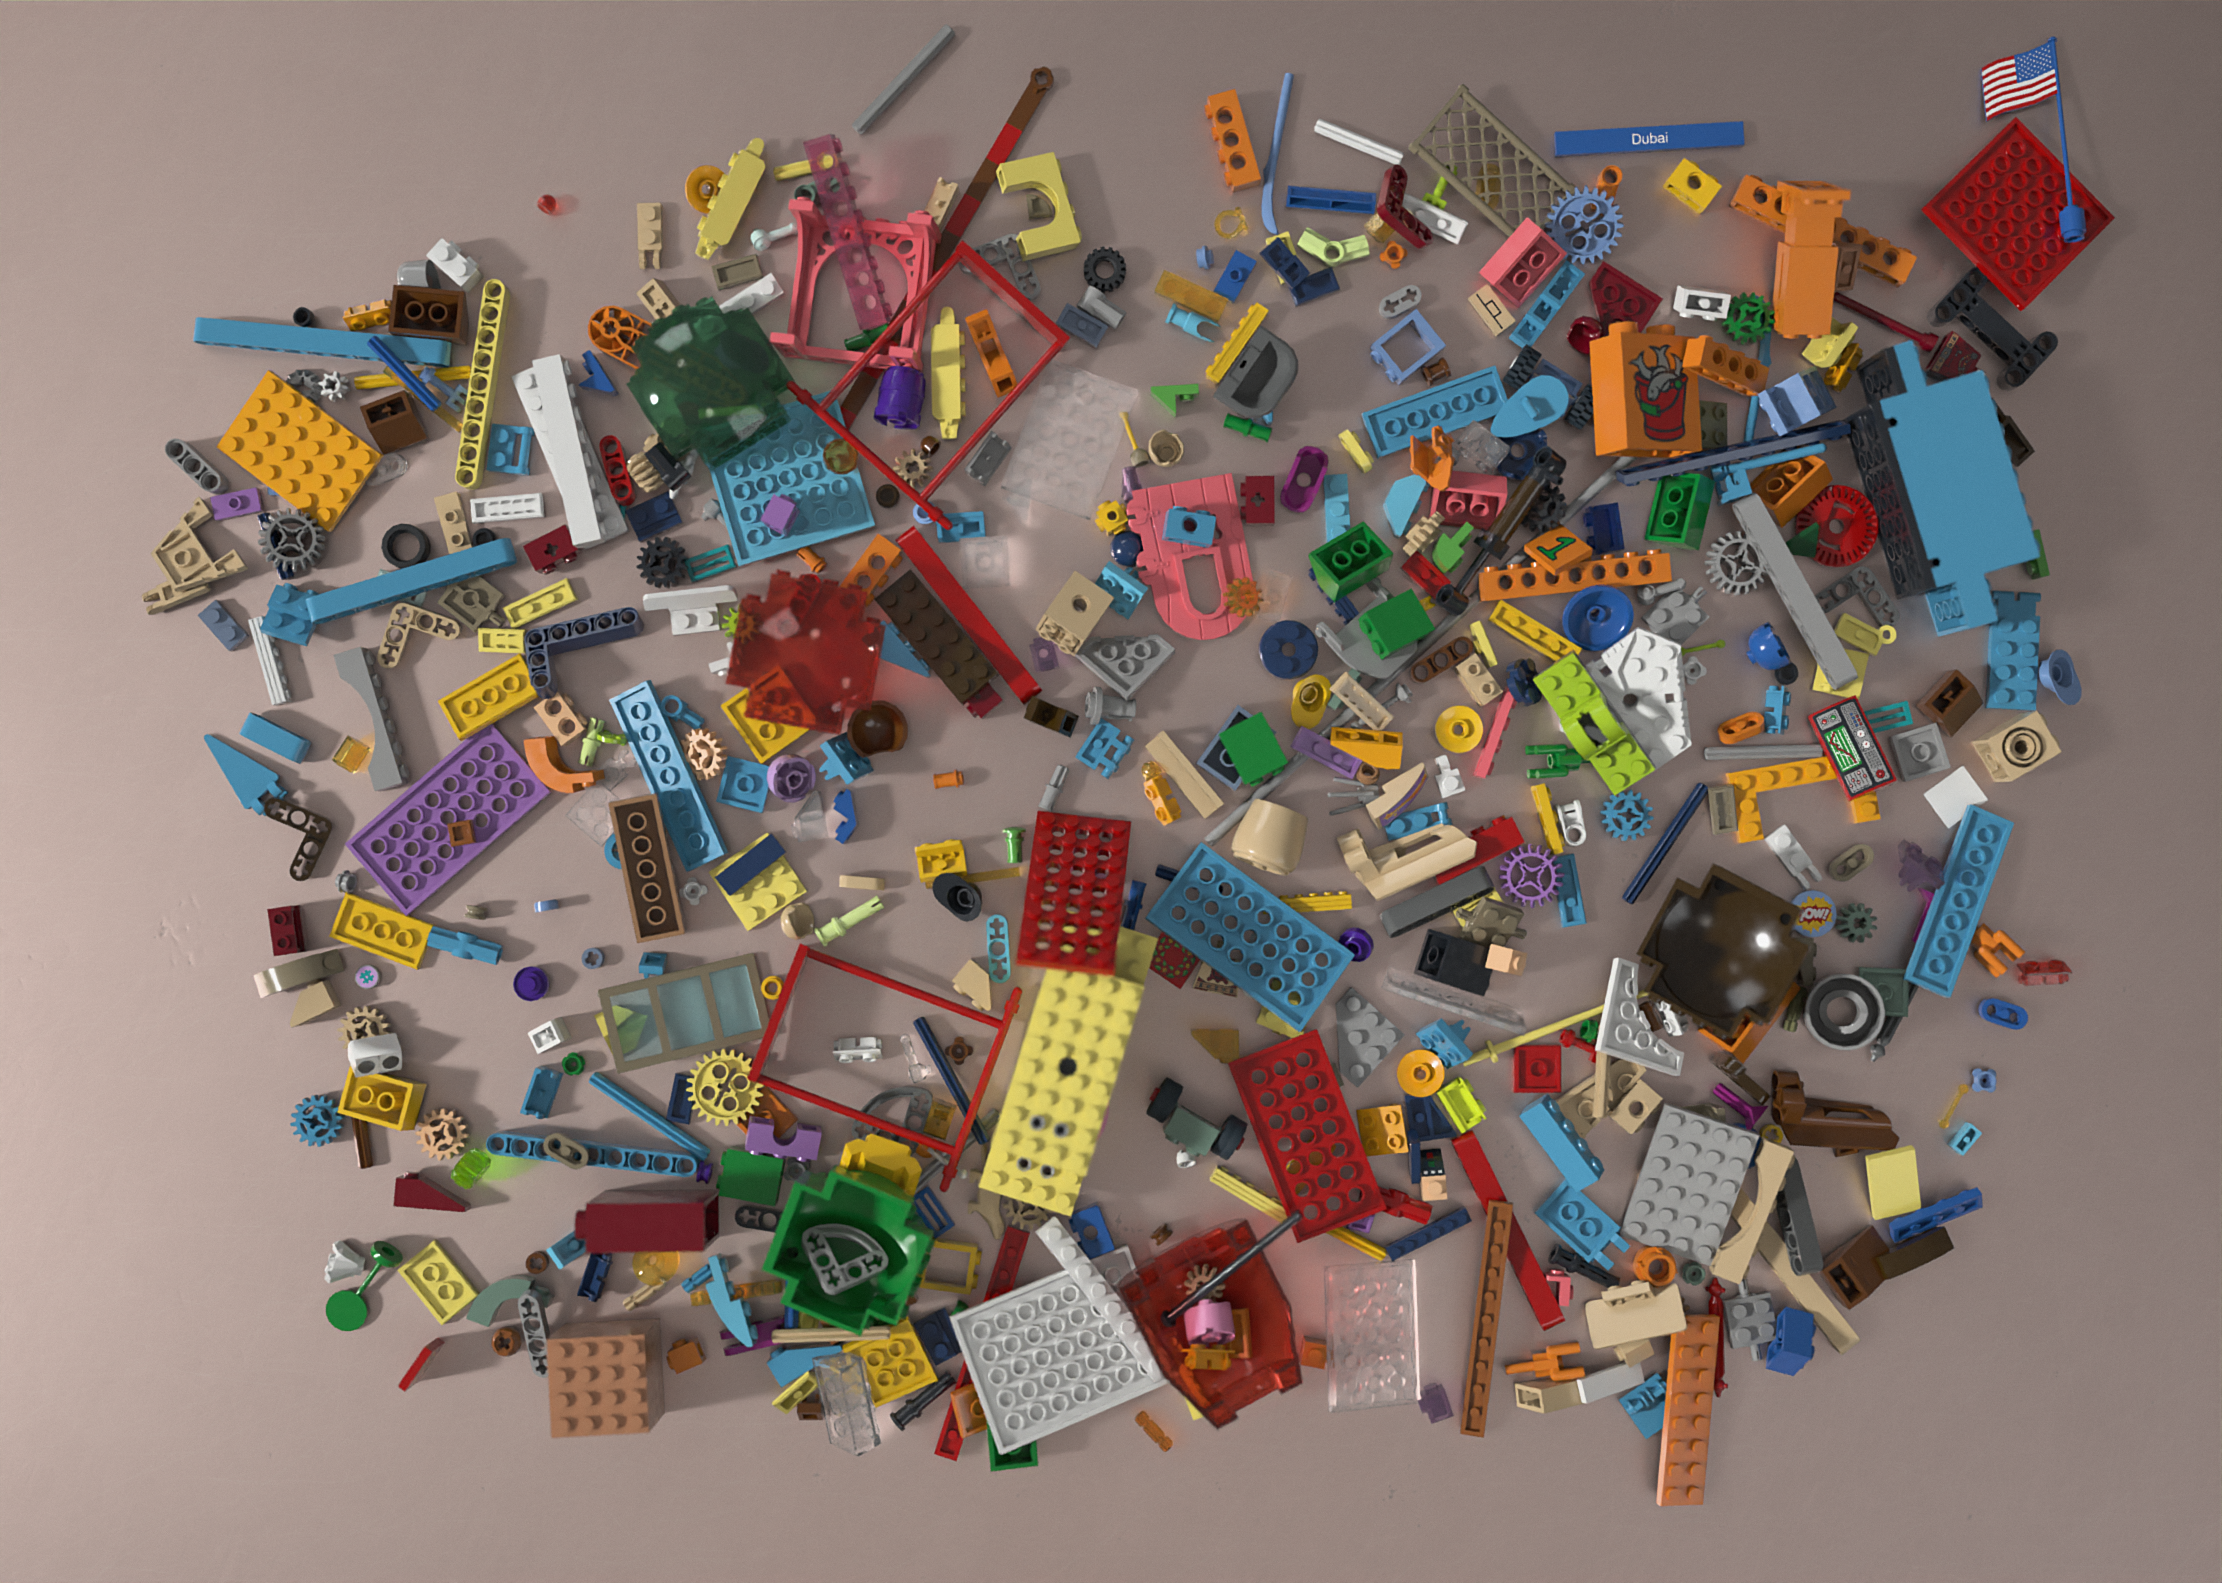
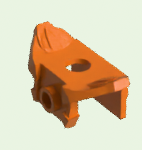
M1435 426L1432 428V444L1428 447L1415 436H1410V467L1415 475H1420L1433 488L1445 491L1450 488V479L1455 458L1452 456V442H1454V439L1450 433L1445 434L1441 426ZM1440 456L1442 459L1434 464L1435 459Z

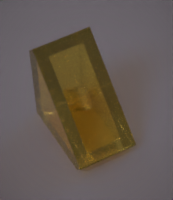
M935 1097L923 1133L946 1140L958 1105Z

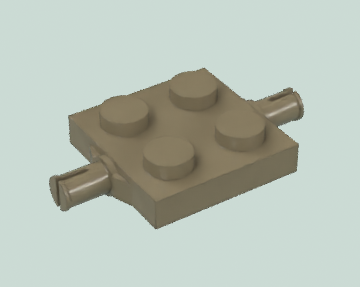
M480 575L447 585L444 594L437 602L474 632H477L478 628L487 620H491L499 628L503 625L501 623L506 621L495 612L505 595Z
M1483 896L1472 911L1458 908V911H1456V917L1466 920L1465 926L1459 934L1463 940L1490 948L1491 944L1504 947L1511 936L1525 939L1524 936L1527 935L1525 929L1517 927L1524 916V912L1520 908Z

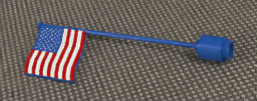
M2052 36L2048 39L2047 43L2037 48L1998 59L1981 68L1986 122L2003 113L2036 105L2056 95L2068 206L2064 207L2063 211L2059 213L2061 237L2064 238L2066 243H2074L2085 238L2086 223L2084 209L2079 208L2078 205H2073L2055 43L2058 39Z

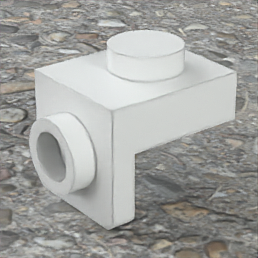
M728 642L727 646L731 656L709 663L711 673L718 674L721 677L733 673V668L742 666L740 660L743 659V654L739 645L735 646L733 642Z

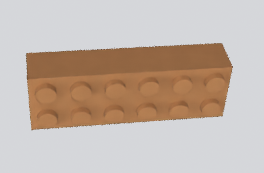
M658 792L610 801L608 805L637 944L685 934L686 927Z

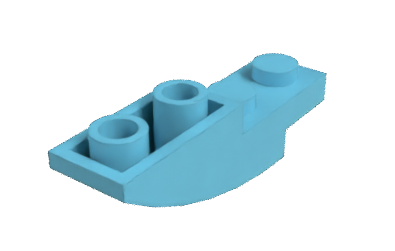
M721 1253L712 1255L708 1258L714 1280L705 1284L709 1297L727 1328L747 1347H752L756 1344L758 1332L756 1326L751 1325L749 1316L752 1315L750 1304L748 1301H744V1297L734 1299L733 1295H736L733 1281L728 1280L727 1272L729 1271L727 1259L725 1257L722 1258Z

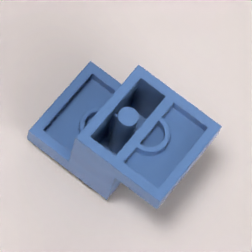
M1816 366L1801 371L1757 394L1761 408L1767 412L1771 419V427L1779 436L1793 431L1837 408Z

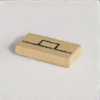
M1488 284L1468 298V301L1495 336H1498L1516 322Z

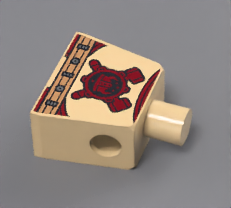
M1218 940L1217 948H1221L1223 941ZM1230 957L1232 961L1239 962L1238 958ZM1203 961L1201 962L1192 986L1193 989L1235 998L1238 997L1237 986Z

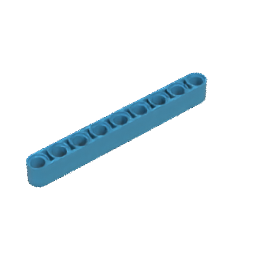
M502 538L315 595L306 599L305 602L312 624H323L512 566L517 563V558L511 539Z
M499 1131L490 1135L486 1141L487 1150L494 1155L559 1162L543 1152L542 1144L547 1137L544 1135ZM496 1137L503 1139L504 1147L502 1149L495 1145ZM573 1139L584 1145L588 1150L595 1148L599 1153L598 1159L594 1160L590 1157L586 1166L689 1177L698 1171L700 1159L689 1152ZM520 1140L527 1142V1151L520 1150L518 1146ZM555 1140L554 1146L560 1148L561 1142ZM613 1151H619L622 1154V1162L614 1161L612 1158ZM576 1152L574 1155L575 1159L581 1160V1153ZM640 1153L646 1157L645 1165L637 1163V1154ZM661 1156L669 1159L670 1165L668 1168L660 1165L659 1159ZM684 1159H689L693 1162L694 1167L692 1171H688L683 1167Z

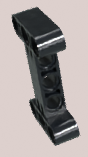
M1974 267L1963 274L1930 309L1927 319L1930 325L1934 327H1942L1955 317L2007 364L1997 376V385L2003 391H2011L2021 386L2058 346V338L2054 333L2046 331L2028 341L1977 294L1986 285L1988 278L1977 267ZM1970 275L1977 279V285L1970 281ZM1954 292L1961 296V302L1955 300ZM1938 310H1942L1945 313V319H1941L1938 316ZM2040 339L2046 342V349L2040 346ZM2024 356L2030 359V366L2024 363ZM2008 374H2011V375L2014 376V378H2015V383H2014V384H2012L2011 382H2009V380H2008Z

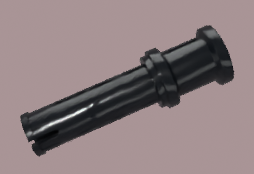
M1558 1243L1550 1252L1548 1262L1550 1264L1556 1263L1566 1268L1568 1273L1576 1272L1607 1288L1617 1286L1620 1283L1619 1277L1582 1260L1578 1253H1571L1563 1249Z
M948 1371L916 1398L907 1399L905 1401L906 1404L896 1413L892 1412L889 1414L892 1421L901 1431H904L906 1429L905 1426L914 1418L921 1417L923 1409L957 1383Z

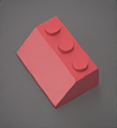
M1526 218L1479 273L1520 308L1567 253L1529 218Z
M1452 471L1450 488L1440 491L1432 487L1429 518L1438 511L1445 518L1440 525L1462 527L1468 522L1474 529L1482 530L1484 528L1488 530L1505 506L1507 477Z

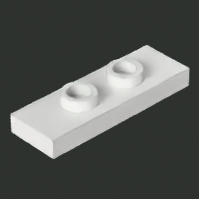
M542 493L470 499L472 523L474 524L545 517Z

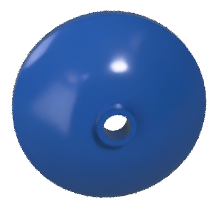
M1610 585L1590 586L1575 594L1566 605L1562 617L1563 630L1570 642L1584 650H1605L1627 635L1633 623L1634 610L1629 598L1620 589ZM1593 609H1597L1595 613H1591Z

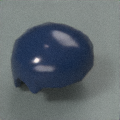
M1123 531L1115 535L1110 544L1112 558L1123 566L1132 568L1137 566V556L1143 551L1141 536L1133 531Z

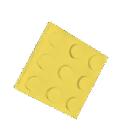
M768 832L709 871V874L747 931H750L808 892L784 855L731 896L727 894L715 877L769 836Z

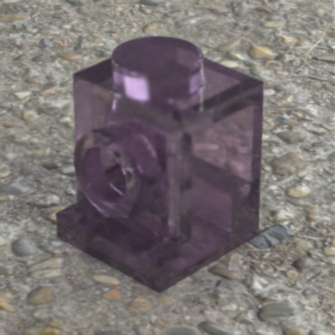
M1042 637L1033 639L1034 644L1029 646L1036 673L1060 668L1053 642ZM1042 649L1048 651V655L1045 658L1039 656V652Z

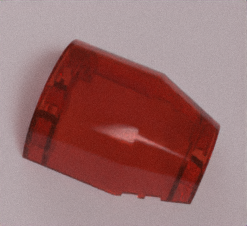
M1245 1218L1233 1219L1217 1224L1177 1242L1138 1265L1117 1284V1288L1161 1375L1217 1430L1237 1420V1411L1276 1390L1282 1395L1303 1383L1299 1355L1296 1349V1335L1293 1329L1291 1305L1263 1250L1223 1281L1226 1284L1225 1288L1221 1290L1223 1295L1221 1298L1216 1297L1215 1302H1230L1231 1309L1249 1308L1253 1357L1231 1358V1366L1226 1370L1209 1369V1360H1207V1369H1190L1189 1366L1185 1365L1188 1352H1181V1349H1191L1187 1339L1184 1313L1176 1319V1326L1166 1327L1161 1322V1314L1164 1310L1170 1311L1189 1296L1186 1294L1189 1287L1185 1286L1184 1282L1189 1279L1187 1277L1188 1272H1194L1196 1265L1202 1269L1204 1264H1208L1210 1271L1213 1267H1217L1215 1274H1218L1233 1262L1237 1256L1258 1242L1248 1220ZM1197 1302L1192 1307L1199 1306V1303ZM1217 1341L1209 1343V1347H1205V1349H1211V1345H1217Z

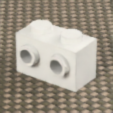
M441 238L426 256L469 293L484 276L477 270L479 265L470 256L466 259L459 254L462 249L452 240L447 243Z
M1678 285L1673 309L1680 313L1679 316L1687 318L1701 315L1703 316L1702 319L1717 321V318L1726 319L1731 295L1721 290Z

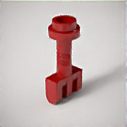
M1564 1029L1559 1037V1042L1562 1043V1046L1569 1048L1573 1045L1590 1053L1588 1060L1596 1064L1597 1051H1595L1597 1040L1594 1045L1576 1037L1574 1030Z

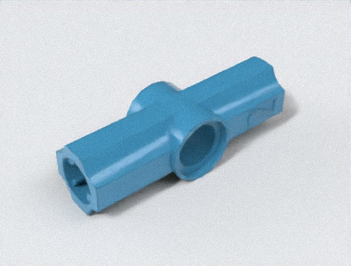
M437 926L432 927L427 939V946L451 952L456 957L469 960L476 959L498 965L503 952V945L479 939V936L471 933L455 932Z

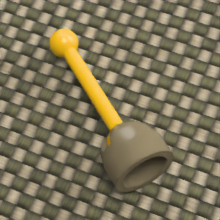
M1126 412L1120 413L1119 419L1123 421L1134 448L1130 456L1133 468L1142 467L1151 461L1149 454L1146 450L1138 448L1128 423V414Z

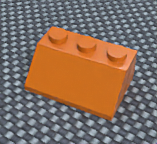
M1811 455L1769 465L1750 483L1752 493H1756L1762 500L1773 522L1783 528L1833 481V477L1826 462Z

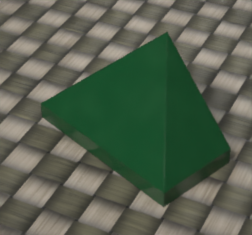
M1819 521L1786 542L1792 555L1815 558L1822 526Z

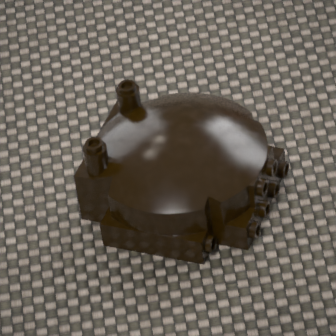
M1714 863L1700 888L1677 878L1636 953L1641 957L1640 962L1650 967H1653L1654 964L1657 965L1644 992L1649 994L1647 998L1657 1004H1661L1662 1001L1670 1005L1669 1010L1677 1015H1689L1692 1017L1691 1022L1702 1028L1707 1026L1713 1028V1034L1724 1040L1727 1037L1734 1038L1741 1023L1745 1021L1748 1015H1750L1749 1020L1757 1025L1763 1026L1764 1023L1769 1025L1785 995L1792 987L1797 973L1812 948L1791 937L1805 910Z

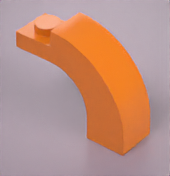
M987 309L966 317L965 320L997 398L1009 394L1017 385V381L1003 351Z
M555 736L534 737L524 740L527 761L532 771L541 782L556 791L575 793L585 790L584 787L595 786L596 781L605 779L604 769L576 771L569 768L559 755Z

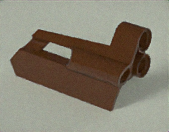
M1774 1070L1771 1080L1772 1118L1776 1125L1781 1126L1790 1145L1886 1151L1896 1148L1900 1138L1892 1131L1891 1120L1884 1112L1874 1109L1869 1105L1805 1097L1803 1090L1804 1082L1800 1080L1797 1071ZM1830 1112H1848L1866 1114L1869 1117V1119L1836 1118L1826 1116Z

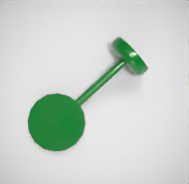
M384 1241L374 1242L370 1252L377 1263L357 1292L341 1290L335 1292L328 1299L326 1316L335 1328L341 1331H353L365 1323L368 1316V1307L361 1295L382 1265L388 1268H395L403 1260L402 1254L393 1245Z

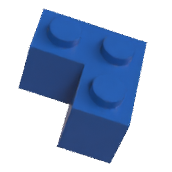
M1785 1307L1777 1316L1776 1338L1767 1347L1766 1369L1794 1376L1800 1369L1804 1368V1365L1809 1360H1812L1815 1352L1812 1338L1816 1331V1325L1813 1324L1814 1314Z

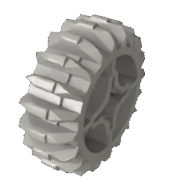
M290 508L286 509L287 515H283L281 510H278L277 519L273 515H269L268 518L271 524L263 522L262 526L266 530H259L258 532L261 537H264L258 540V544L265 546L260 549L261 554H268L265 558L266 561L271 562L275 559L273 563L274 568L279 567L282 563V569L285 572L288 570V566H292L293 572H297V565H301V568L306 570L305 562L312 566L315 565L312 556L320 559L321 554L317 550L325 549L322 543H318L325 541V536L317 535L323 531L322 526L314 527L318 520L314 518L308 521L310 517L308 512L301 517L300 509L296 510L295 515L291 514ZM296 523L303 527L299 526L296 529H289L284 524ZM277 529L282 540L278 543V547L274 549L271 544V538ZM310 532L313 540L311 547L306 551L301 541L305 534ZM287 536H292V538L295 536L297 545L288 544ZM294 551L301 556L285 557L281 553Z
M1740 531L1735 532L1734 536L1729 532L1725 538L1722 536L1717 538L1718 544L1712 543L1710 545L1713 551L1706 553L1708 557L1712 558V560L1705 561V565L1711 566V569L1707 570L1706 574L1713 573L1714 575L1710 582L1718 581L1719 583L1716 587L1718 590L1725 586V594H1729L1733 589L1735 596L1739 595L1741 591L1744 595L1748 594L1749 588L1753 591L1758 589L1756 583L1763 584L1764 579L1761 576H1767L1768 573L1763 569L1764 566L1746 533L1743 538ZM1739 545V549L1735 551L1734 555L1722 554L1727 546ZM1748 551H1749V552L1751 553V555L1753 556L1754 563H1752V562H1750V561L1748 560V558H1747V552H1748ZM1739 559L1738 563L1741 564V567L1736 568L1737 564L1733 561ZM1720 564L1726 566L1728 570L1727 577L1724 575ZM1741 571L1746 573L1752 572L1751 577L1746 582H1735Z

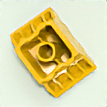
M871 1133L867 1135L865 1141L855 1139L846 1143L839 1165L847 1170H863L879 1174L897 1184L913 1197L922 1172L917 1159L910 1157L912 1151L909 1146Z

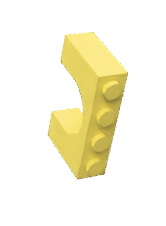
M1054 152L1001 163L996 170L1002 194L1028 188L1037 189L1046 194L1054 206V219L1050 224L1021 231L1016 238L1022 261L1074 250L1082 239L1081 230L1075 225L1074 207L1072 204H1069L1067 198V184L1061 178V163L1059 159L1055 158Z

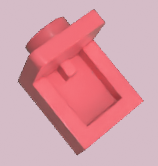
M1550 1269V1272H1543L1546 1280L1556 1281L1555 1299L1558 1305L1569 1306V1300L1573 1299L1574 1294L1573 1285H1570L1571 1277L1564 1273L1562 1269Z

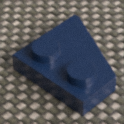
M1409 1094L1404 1095L1409 1130L1418 1131L1420 1142L1457 1137V1133L1431 1096L1414 1097Z

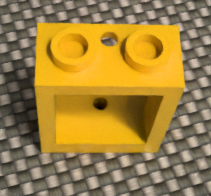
M936 1238L934 1248L970 1253L966 1286L926 1280V1268L921 1276L923 1279L919 1288L971 1295L972 1288L977 1289L979 1275L974 1274L975 1265H980L982 1251H978V1244Z

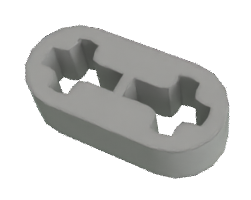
M1408 285L1386 296L1379 305L1380 315L1385 319H1393L1416 307L1422 297L1421 290L1415 285ZM1407 291L1411 294H1416L1414 302L1410 299L1402 302V299L1407 295ZM1386 302L1390 305L1398 302L1399 305L1393 309L1394 313L1384 310Z

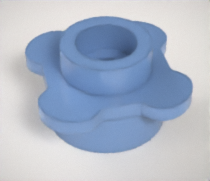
M1979 1068L1974 1069L1972 1072L1974 1076L1972 1089L1976 1092L1981 1090L1990 1093L1994 1092L1996 1089V1072L1993 1069H1988L1987 1071H1982Z

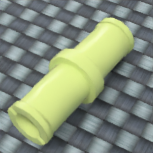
M590 717L586 736L582 738L583 747L578 763L584 765L588 755L586 766L593 767L597 747L601 745L597 735L599 732H602L605 723L604 720L599 719L597 727L594 728L596 718Z

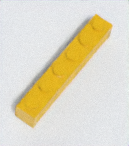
M1258 302L1250 306L1247 311L1249 314L1247 317L1243 316L1239 322L1240 327L1238 330L1234 329L1230 335L1232 336L1231 340L1224 343L1222 347L1224 350L1221 354L1217 353L1214 358V364H1210L1206 369V378L1216 385L1223 379L1267 316L1269 310Z
M1340 891L1338 895H1333V892H1325L1323 896H1318V893H1310L1307 897H1303V894H1294L1292 898H1288V895H1279L1280 898H1278L1296 912L1352 909L1351 894H1347V891Z

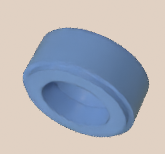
M553 899L535 903V913L558 909V900Z

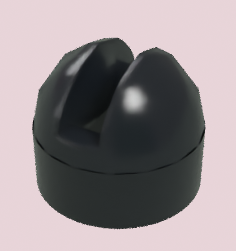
M299 307L293 314V320L301 327H310L315 321V316L311 310Z

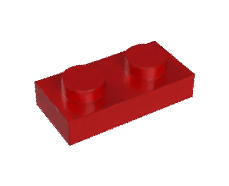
M1417 550L1400 567L1429 596L1431 595L1433 600H1435L1436 594L1442 586L1451 583L1445 575Z

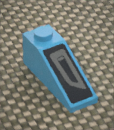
M839 1341L833 1345L830 1342L792 1345L785 1349L781 1346L770 1353L771 1358L767 1361V1365L779 1385L783 1387L843 1350V1345L845 1344L843 1341Z

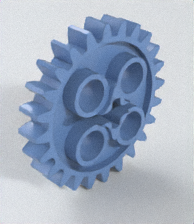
M1585 185L1583 192H1580L1578 187L1575 186V194H1571L1566 190L1567 198L1563 199L1558 196L1557 199L1560 204H1551V208L1555 212L1547 213V217L1552 221L1545 223V226L1552 230L1546 234L1549 237H1554L1553 240L1567 253L1563 258L1564 260L1570 255L1572 263L1577 258H1580L1581 264L1585 263L1586 258H1589L1591 263H1594V256L1597 255L1602 260L1603 251L1609 254L1612 253L1609 247L1610 244L1618 245L1614 237H1622V233L1617 228L1624 227V224L1617 220L1621 219L1623 214L1615 213L1620 206L1619 204L1611 205L1614 197L1611 196L1606 199V190L1598 194V188L1595 186L1592 192H1589L1587 185ZM1588 203L1596 205V210L1591 214H1586L1583 211L1584 206ZM1599 214H1604L1602 218L1595 219ZM1567 215L1575 218L1574 223L1570 226H1565L1561 223L1562 219ZM1584 220L1588 223L1589 228L1584 229L1580 227V222ZM1599 224H1604L1607 226V230L1604 234L1600 235L1594 232L1595 227ZM1577 229L1571 235L1565 236V233ZM1583 236L1586 241L1582 246H1575L1573 244L1575 237Z

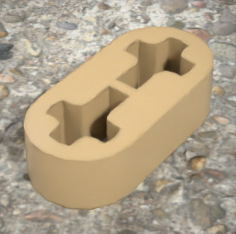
M840 875L839 887L884 890L885 879Z

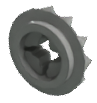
M305 369L296 370L288 375L287 383L294 387L304 382V385L311 390H303L302 394L314 403L319 400L322 386L318 384L321 381L315 373Z

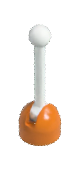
M919 1144L916 1149V1153L923 1158L935 1157L943 1164L948 1165L949 1161L936 1153V1149ZM956 1168L958 1169L957 1173L960 1179H965L968 1176L966 1170Z

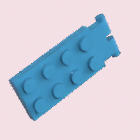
M1992 590L1991 598L1995 600L1998 607V621L1989 623L1985 708L2035 711L2040 616H2036V602L2041 601V593L2018 592L2016 601L2014 600L2015 594L2013 591Z

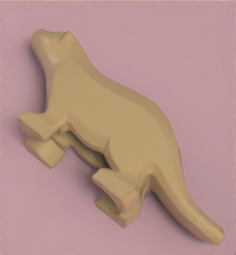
M985 1144L981 1148V1161L984 1170L988 1159L987 1146ZM977 1168L971 1169L969 1183H974L976 1180L979 1187L984 1171H980ZM979 1188L977 1193L978 1201L969 1200L968 1214H972L974 1211L978 1212L988 1223L994 1239L999 1240L1005 1231V1223L1000 1212L1002 1195Z

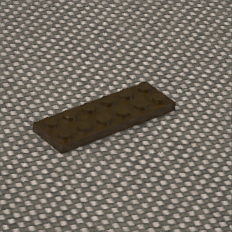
M911 569L874 599L962 705L966 704L999 676Z

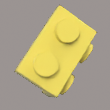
M1832 317L1830 335H1822L1820 339H1812L1802 354L1818 368L1834 366L1841 359L1842 355L1840 353L1843 349L1849 346L1855 339L1854 334L1859 327L1853 322L1841 324Z

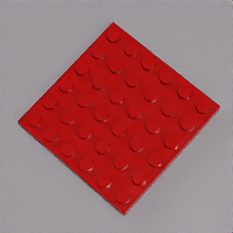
M2017 117L2011 120L1921 209L2020 312L2115 218L2070 172L2073 205H2078L2079 208L2084 209L2086 233L2084 234L2085 238L2079 242L2066 243L2064 241V238L2061 237L2059 213L2063 211L2064 207L2068 206L2064 165Z

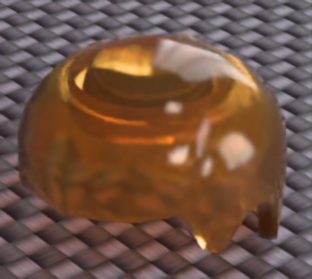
M836 438L826 444L822 456L823 462L829 471L834 474L846 475L857 467L859 453L845 439Z

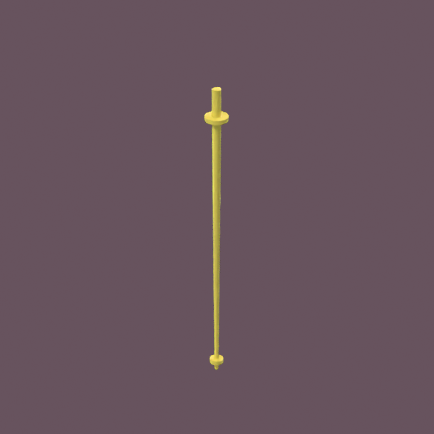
M1641 990L1636 995V998L1639 999L1649 994ZM1604 1005L1494 1046L1490 1040L1485 1041L1486 1049L1473 1053L1467 1061L1462 1063L1466 1067L1489 1057L1493 1063L1498 1062L1497 1054L1603 1013Z

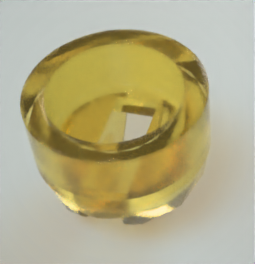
M1148 761L1142 765L1141 773L1144 779L1149 781L1160 775L1162 770L1156 762Z

